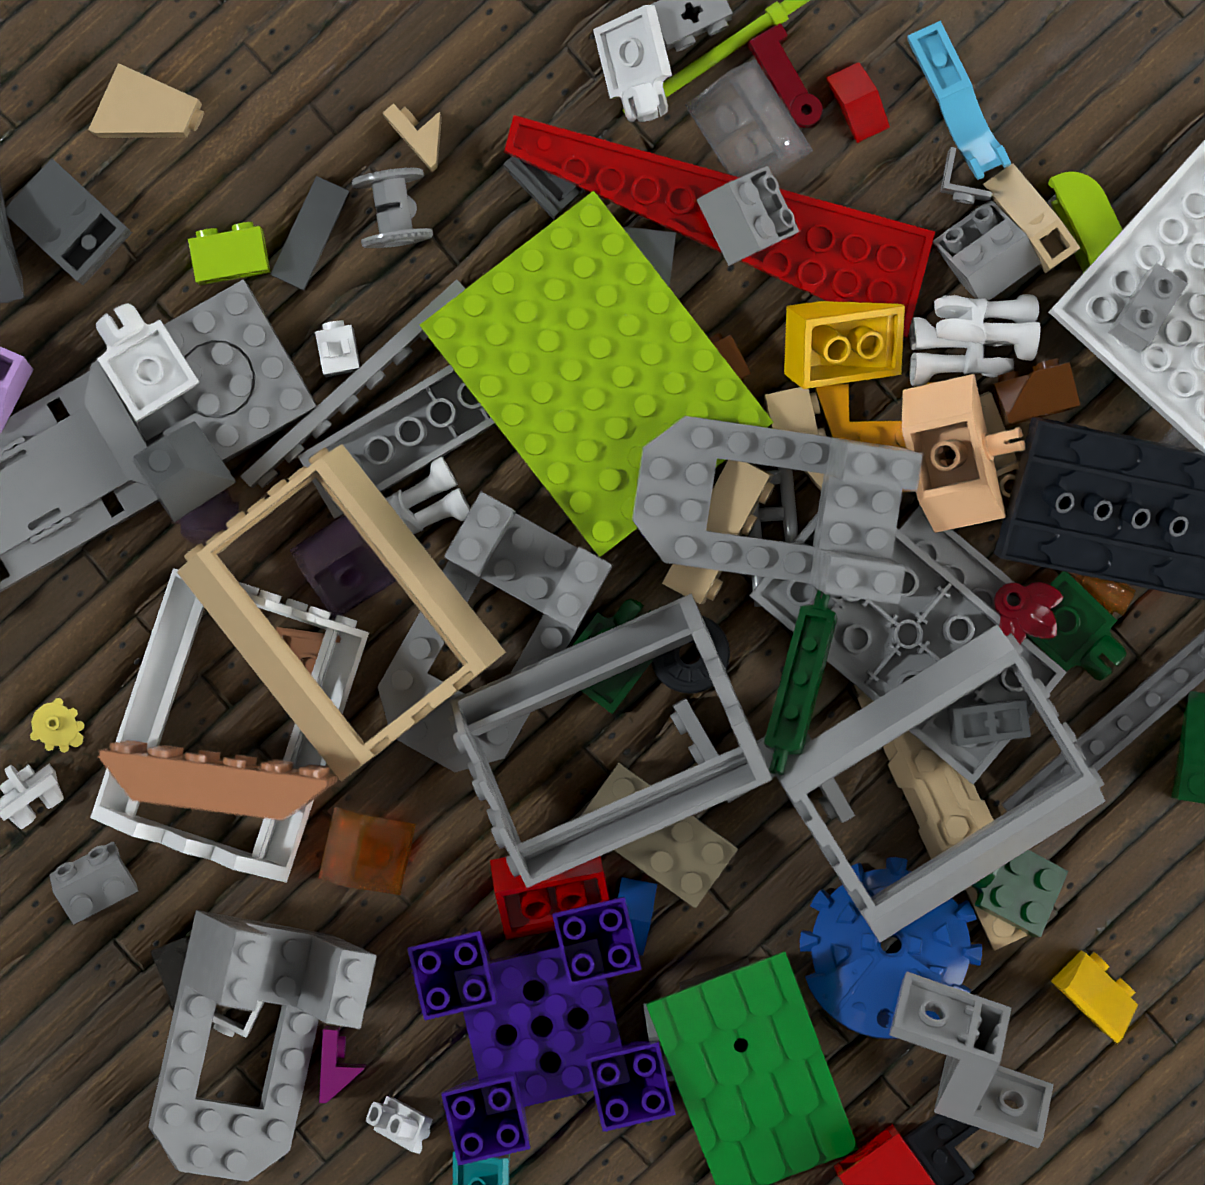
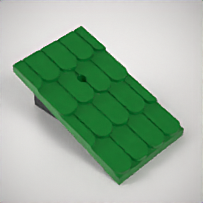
M785 951L751 964L747 957L681 981L679 982L680 991L646 1003L716 1185H768L859 1150ZM738 1038H743L747 1040V1045L736 1049L734 1042Z

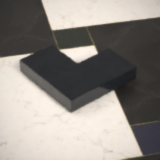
M935 1113L903 1136L936 1185H965L975 1178L970 1168L955 1149V1146L981 1128Z

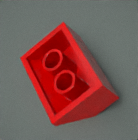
M601 855L528 888L521 875L513 876L506 857L490 860L494 891L506 940L554 931L556 928L552 916L553 913L609 900Z

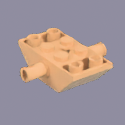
M974 374L903 390L902 432L906 449L923 454L916 494L934 532L1006 518L993 459L994 456L1025 450V440L1009 443L1011 439L1023 437L1021 428L1017 427L1013 430L989 435ZM950 448L956 454L954 462L952 459H946L945 452L949 451Z

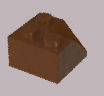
M1056 358L1033 366L1034 372L1029 375L1020 377L1018 370L998 375L999 382L994 383L990 387L1004 427L1031 421L1032 416L1042 418L1080 406L1070 363L1059 364V360Z

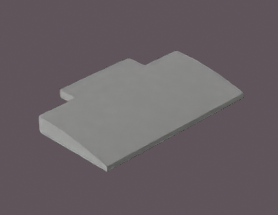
M920 504L900 528H896L891 560L905 566L900 604L831 594L828 608L836 613L838 620L827 662L873 701L992 627L999 626L1001 615L995 608V595L1003 585L1015 583L954 530L950 529L935 533ZM818 512L793 543L813 546ZM764 577L749 596L791 632H794L800 606L814 604L817 588L809 583ZM1016 595L1007 596L1009 605L1018 606L1020 604V600ZM1025 637L1020 645L1023 650L1021 654L1032 670L1030 674L1033 679L1039 678L1050 693L1067 672ZM1010 668L909 731L966 780L974 784L1010 740L961 746L951 744L947 708L1016 699L1027 701L1028 717L1033 714L1035 708L1021 683Z

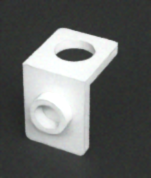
M257 1002L256 1011H252L246 1026L214 1012L212 1022L215 1025L213 1028L230 1037L237 1033L246 1038L250 1034L264 1002Z

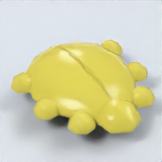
M56 698L54 702L43 704L36 710L31 721L32 733L30 737L31 740L36 741L40 739L41 742H44L45 749L48 751L53 750L54 746H59L60 751L65 753L69 750V745L76 748L83 743V736L79 731L84 729V723L82 721L76 722L75 717L78 715V712L75 708L68 710L67 707L63 706V700Z

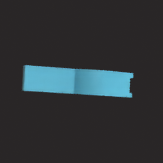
M941 21L908 35L907 41L939 103L950 134L977 180L984 178V172L1001 164L1004 168L1010 166L1011 161L1003 145L999 144L989 129L978 105L973 85Z

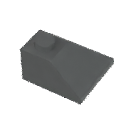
M195 421L165 435L133 457V463L174 523L236 483Z

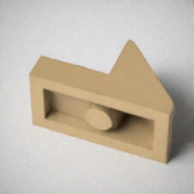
M393 103L383 112L384 118L430 171L433 172L438 168L441 113H437L417 131L415 126L419 122L406 107L399 110Z

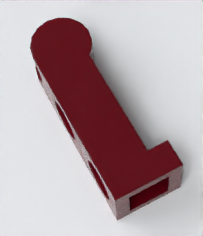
M780 23L750 40L747 46L790 120L800 128H808L820 119L822 105L816 96L808 93L780 43L786 40L788 34Z

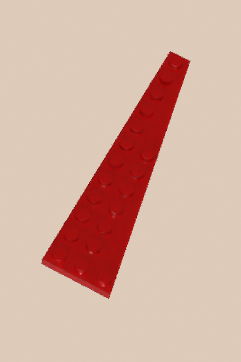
M513 115L504 153L589 192L595 191L599 197L722 253L696 199L740 177ZM779 188L787 207L794 215L795 223L800 232L744 258L740 262L827 302L902 304L905 306L903 337H908L935 231Z

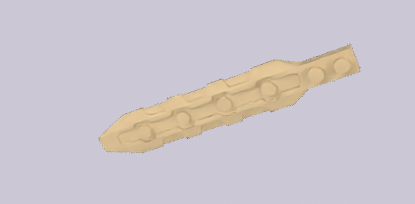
M855 686L859 694L857 700L861 708L874 702ZM910 731L905 732L883 746L889 759L888 767L897 786L902 788L920 827L918 832L931 859L994 821L985 801L980 799L974 784L966 780ZM971 886L965 889L992 950L995 951L1027 936L1022 930L974 906L977 900V891Z

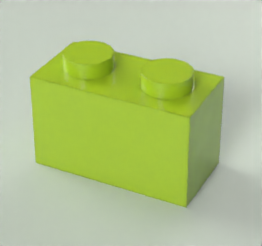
M253 222L232 225V231L218 233L217 228L200 230L196 232V238L188 239L195 281L199 286L271 273L263 229L260 226L254 227Z

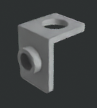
M951 147L947 153L940 192L953 195V201L965 204H974L975 199L989 201L992 196L991 191L950 184L956 148Z

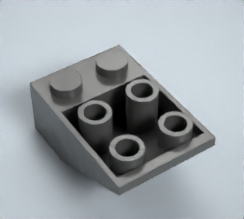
M53 158L48 161L5 208L6 215L83 286L133 233Z

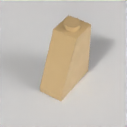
M118 63L88 130L99 138L188 137L190 130L196 131L198 129L204 111L200 110L202 104L199 99Z

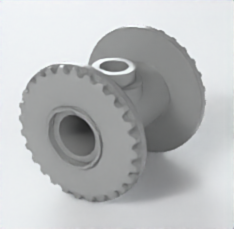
M389 169L364 174L352 180L353 188H372L377 211L379 234L362 239L361 245L364 248L397 247L432 238V229H413L411 219L416 214L417 206L415 201L407 195L406 183L424 177L422 169Z

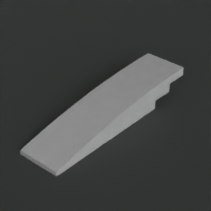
M449 365L298 455V458L303 466L308 468L311 465L308 460L318 451L326 447L330 452L343 444L381 493L428 466L436 458L445 456L493 428L496 424ZM315 478L313 483L334 519L343 515L344 513Z

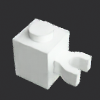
M344 320L322 324L323 330L315 331L323 375L330 377L355 372L359 369L361 365L352 325L345 326Z

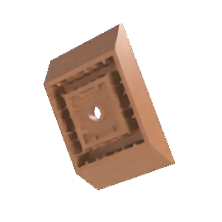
M131 740L111 743L110 748L100 750L99 759L132 801L276 820H285L296 814L337 782L336 774H329L330 767L308 764L298 770L293 769L294 762L275 759L268 760V762L261 763L260 765L256 764L257 757L235 755V759L224 758L222 760L220 759V752L199 750L198 754L186 753L184 755L183 747L162 745L148 748L147 750L148 743Z

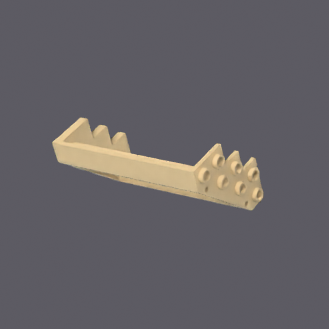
M343 444L330 452L326 447L318 451L308 460L311 464L308 468L304 466L289 477L288 483L283 479L267 492L270 496L269 498H262L247 510V515L242 511L225 524L229 529L226 531L222 529L206 542L207 546L204 547L200 543L184 556L188 562L177 571L341 782L506 653ZM315 478L463 665L461 669L366 743L359 737L217 556L239 536L265 519L278 506L309 485Z

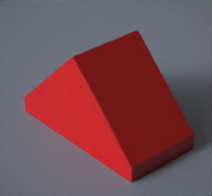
M859 62L826 77L857 144L890 128L878 90Z

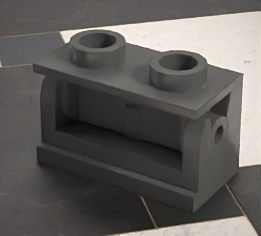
M513 156L504 163V169L554 221L586 191Z
M1016 699L947 708L951 744H956V746L1031 737L1026 700Z

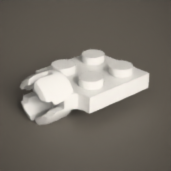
M644 5L593 29L610 99L622 100L625 116L629 122H635L636 119L639 122L658 118V109L660 117L668 112V104L662 86L663 81L667 77L672 76L655 5Z
M127 303L114 308V311L124 325L121 329L118 328L108 313L102 316L96 323L97 331L107 347V351L97 359L134 419L139 422L197 386L200 382L162 321L158 320L153 324H146L136 308Z

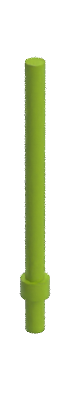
M784 0L780 4L776 1L767 7L765 14L664 81L662 87L666 98L773 25L783 24L789 20V14L810 0Z

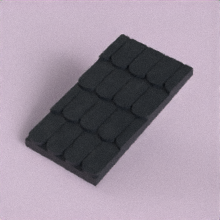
M1032 416L1028 429L1029 433L1025 440V450L1021 454L1018 465L1019 469L1016 472L1009 498L1010 502L1005 512L1006 518L1003 519L999 533L1000 537L998 538L994 554L1002 559L1205 600V453L1197 449L1137 439L1134 436Z

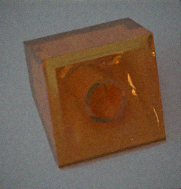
M334 807L319 879L350 888L400 895L416 824L362 811Z

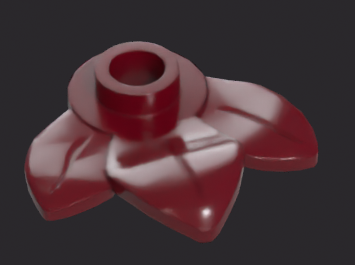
M1035 582L1026 587L1018 583L1003 585L997 591L994 599L995 608L1001 615L999 628L1005 636L1012 633L1019 645L1024 641L1026 634L1040 639L1056 637V619L1050 609L1057 606L1063 600L1062 594L1053 586L1042 582ZM1016 595L1020 600V604L1018 606L1009 605L1007 596Z

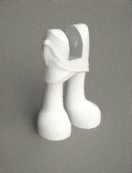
M1023 294L1018 296L1016 300L987 301L985 298L972 299L958 295H944L934 301L935 314L940 318H945L936 324V336L938 338L984 344L985 341L1008 342L1014 344L1017 358L1029 361L1035 358L1040 339V322H1035L1039 315V303L1034 295ZM984 318H1001L1013 320L1015 323H986L983 321Z
M913 317L909 330L910 347L912 350L967 348L965 355L913 353L909 368L911 386L926 385L933 375L939 373H980L987 377H997L1014 370V361L1011 358H984V346L999 347L1013 345L1012 343L985 341L984 344L938 338L936 336V328L926 319Z
M442 456L431 462L430 475L423 481L404 492L400 489L385 498L413 534L423 531V528L448 517H455L460 521H465L471 510L460 488L453 490L439 501L416 513H412L409 510L412 506L458 485L452 471Z

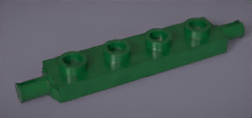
M817 589L813 605L800 606L764 740L766 748L774 752L769 772L773 774L784 775L788 755H802L838 620L836 613L828 608L831 594L824 593Z

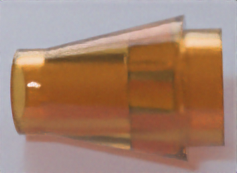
M1085 576L1081 583L1112 615L1116 612L1123 616L1137 591L1129 587V584Z

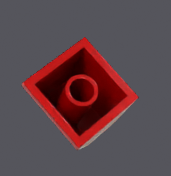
M893 1124L834 1166L838 1177L844 1185H936Z

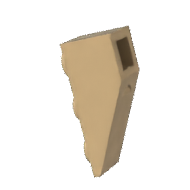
M1011 164L983 184L987 191L992 192L991 197L998 207L1027 235L1041 262L1039 265L1045 273L1080 249L1061 219L1014 164Z
M798 387L764 395L766 412L774 422L770 425V428L826 436L824 428L817 429L814 415L820 414L816 392L809 393V389ZM804 471L821 491L824 474Z

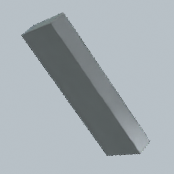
M316 176L270 274L271 276L305 291L350 191Z

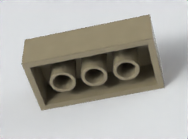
M618 762L580 817L651 785ZM693 815L614 849L618 854L695 909L738 850L737 846Z

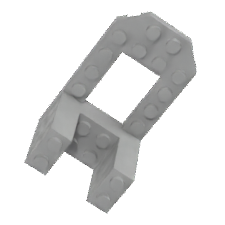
M683 416L642 448L632 521L664 563L809 583L827 594L900 604L905 566L891 559L902 489L917 491L923 454L902 447ZM717 458L824 474L813 546L706 531Z
M480 492L444 556L449 561L443 573L467 603L482 578L544 613L511 672L514 673L567 649L608 576L612 565L581 547L577 548L516 514L510 507ZM419 612L378 685L388 725L443 683V681L430 675L428 672L445 642L421 612ZM461 691L456 692L396 740L453 772L469 769L467 763L471 762V759L467 752L464 754L459 752L453 738L454 731L448 718L453 715L450 700L462 696L464 693ZM530 713L478 736L488 763L506 757Z
M196 910L148 1126L167 1153V1157L175 1169L180 1172L248 1182L290 1151L318 1021L321 1020L328 1024L361 1029L377 955L332 934ZM258 1001L282 1005L260 1106L256 1107L196 1097L216 1003L222 1006L256 1011Z

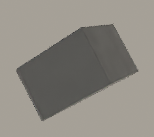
M624 227L623 229L669 287L676 233Z

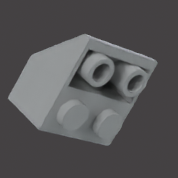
M768 166L733 180L696 199L728 266L800 232L795 223L794 215L787 207L779 190L778 182Z
M991 199L932 242L964 288L975 299L985 298L987 301H990L1041 264L1027 235Z

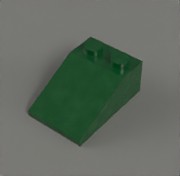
M1190 691L1186 699L1171 798L1205 804V693Z

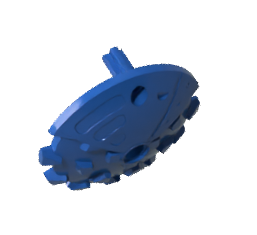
M898 857L886 858V869L864 872L861 863L851 866L870 897L911 872L906 870L907 860ZM843 884L831 895L821 889L814 897L810 907L819 911L813 932L802 930L800 936V952H812L815 973L805 976V979L816 1001L838 1023L852 1031L869 1037L899 1039L889 1034L902 980L906 971L971 993L972 989L962 985L969 964L980 966L982 944H970L966 923L976 920V915L968 900L957 905L953 898H950L889 936L898 939L901 943V949L897 953L889 954L881 948V942H879ZM925 1011L930 1018L940 1020L937 1013Z

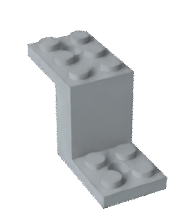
M906 971L902 980L889 1035L947 1055L934 1112L1039 1148L1044 1137L1054 1084L999 1066L1011 1007ZM925 1011L937 1013L940 1020L930 1018ZM1004 1100L1014 1101L1019 1109L1010 1108L1005 1104Z

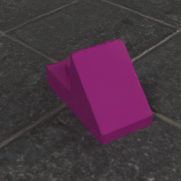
M325 1026L323 1029L319 1103L330 1101L367 1066V1064L338 1063V1059L345 1058L346 1036H340V1026Z

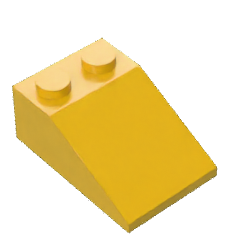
M827 301L787 306L784 375L802 389L901 375L905 306L902 304Z
M1081 950L1051 982L1099 1030L1118 1044L1123 1039L1138 1004L1131 998L1136 992L1122 978L1115 982L1105 972L1109 965L1099 955L1093 952L1089 956Z

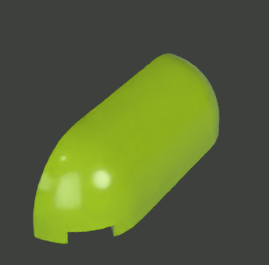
M1064 172L1051 177L1048 185L1054 188L1057 198L1051 202L1053 211L1061 219L1080 247L1074 255L1084 273L1120 234L1122 227L1105 192L1093 178L1079 172Z

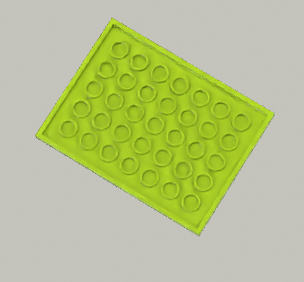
M592 191L419 325L599 558L638 528L632 521L644 445L658 437L683 416L766 428L774 423L595 191ZM717 458L716 467L723 463L726 459Z

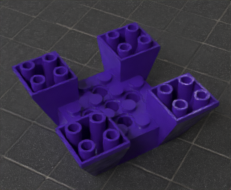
M625 897L553 913L552 916L559 944L498 959H490L480 931L407 948L424 1021L463 1012L478 1076L441 1092L458 1166L531 1149L525 1107L594 1091L603 1132L675 1115L659 1042H622L608 985V977L642 970ZM530 980H538L543 984L545 992L539 998H530L524 992V985ZM575 1007H580L587 1011L589 1018L585 1024L576 1026L568 1020V1012ZM538 1016H546L552 1021L553 1028L546 1034H540L533 1029L532 1021ZM503 1024H510L516 1029L517 1037L511 1042H503L497 1036V1028ZM549 1051L557 1053L561 1058V1064L555 1069L545 1068L540 1062V1058L544 1053Z

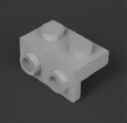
M114 842L105 846H97L87 855L74 862L60 865L50 874L53 893L73 925L138 892L137 884L121 860L118 848Z

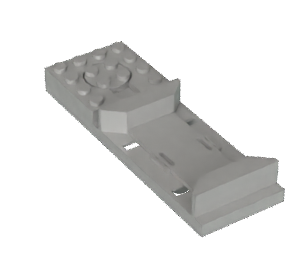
M244 280L237 282L164 324L200 384L139 422L134 419L98 360L91 363L89 372L9 417L2 433H0V558L10 576L0 582V592L159 502L133 463V457L165 435L195 421L225 464L305 418L317 407L299 372L250 287ZM61 399L70 416L57 422L49 406ZM114 491L124 509L123 512L114 517L110 515L101 497Z

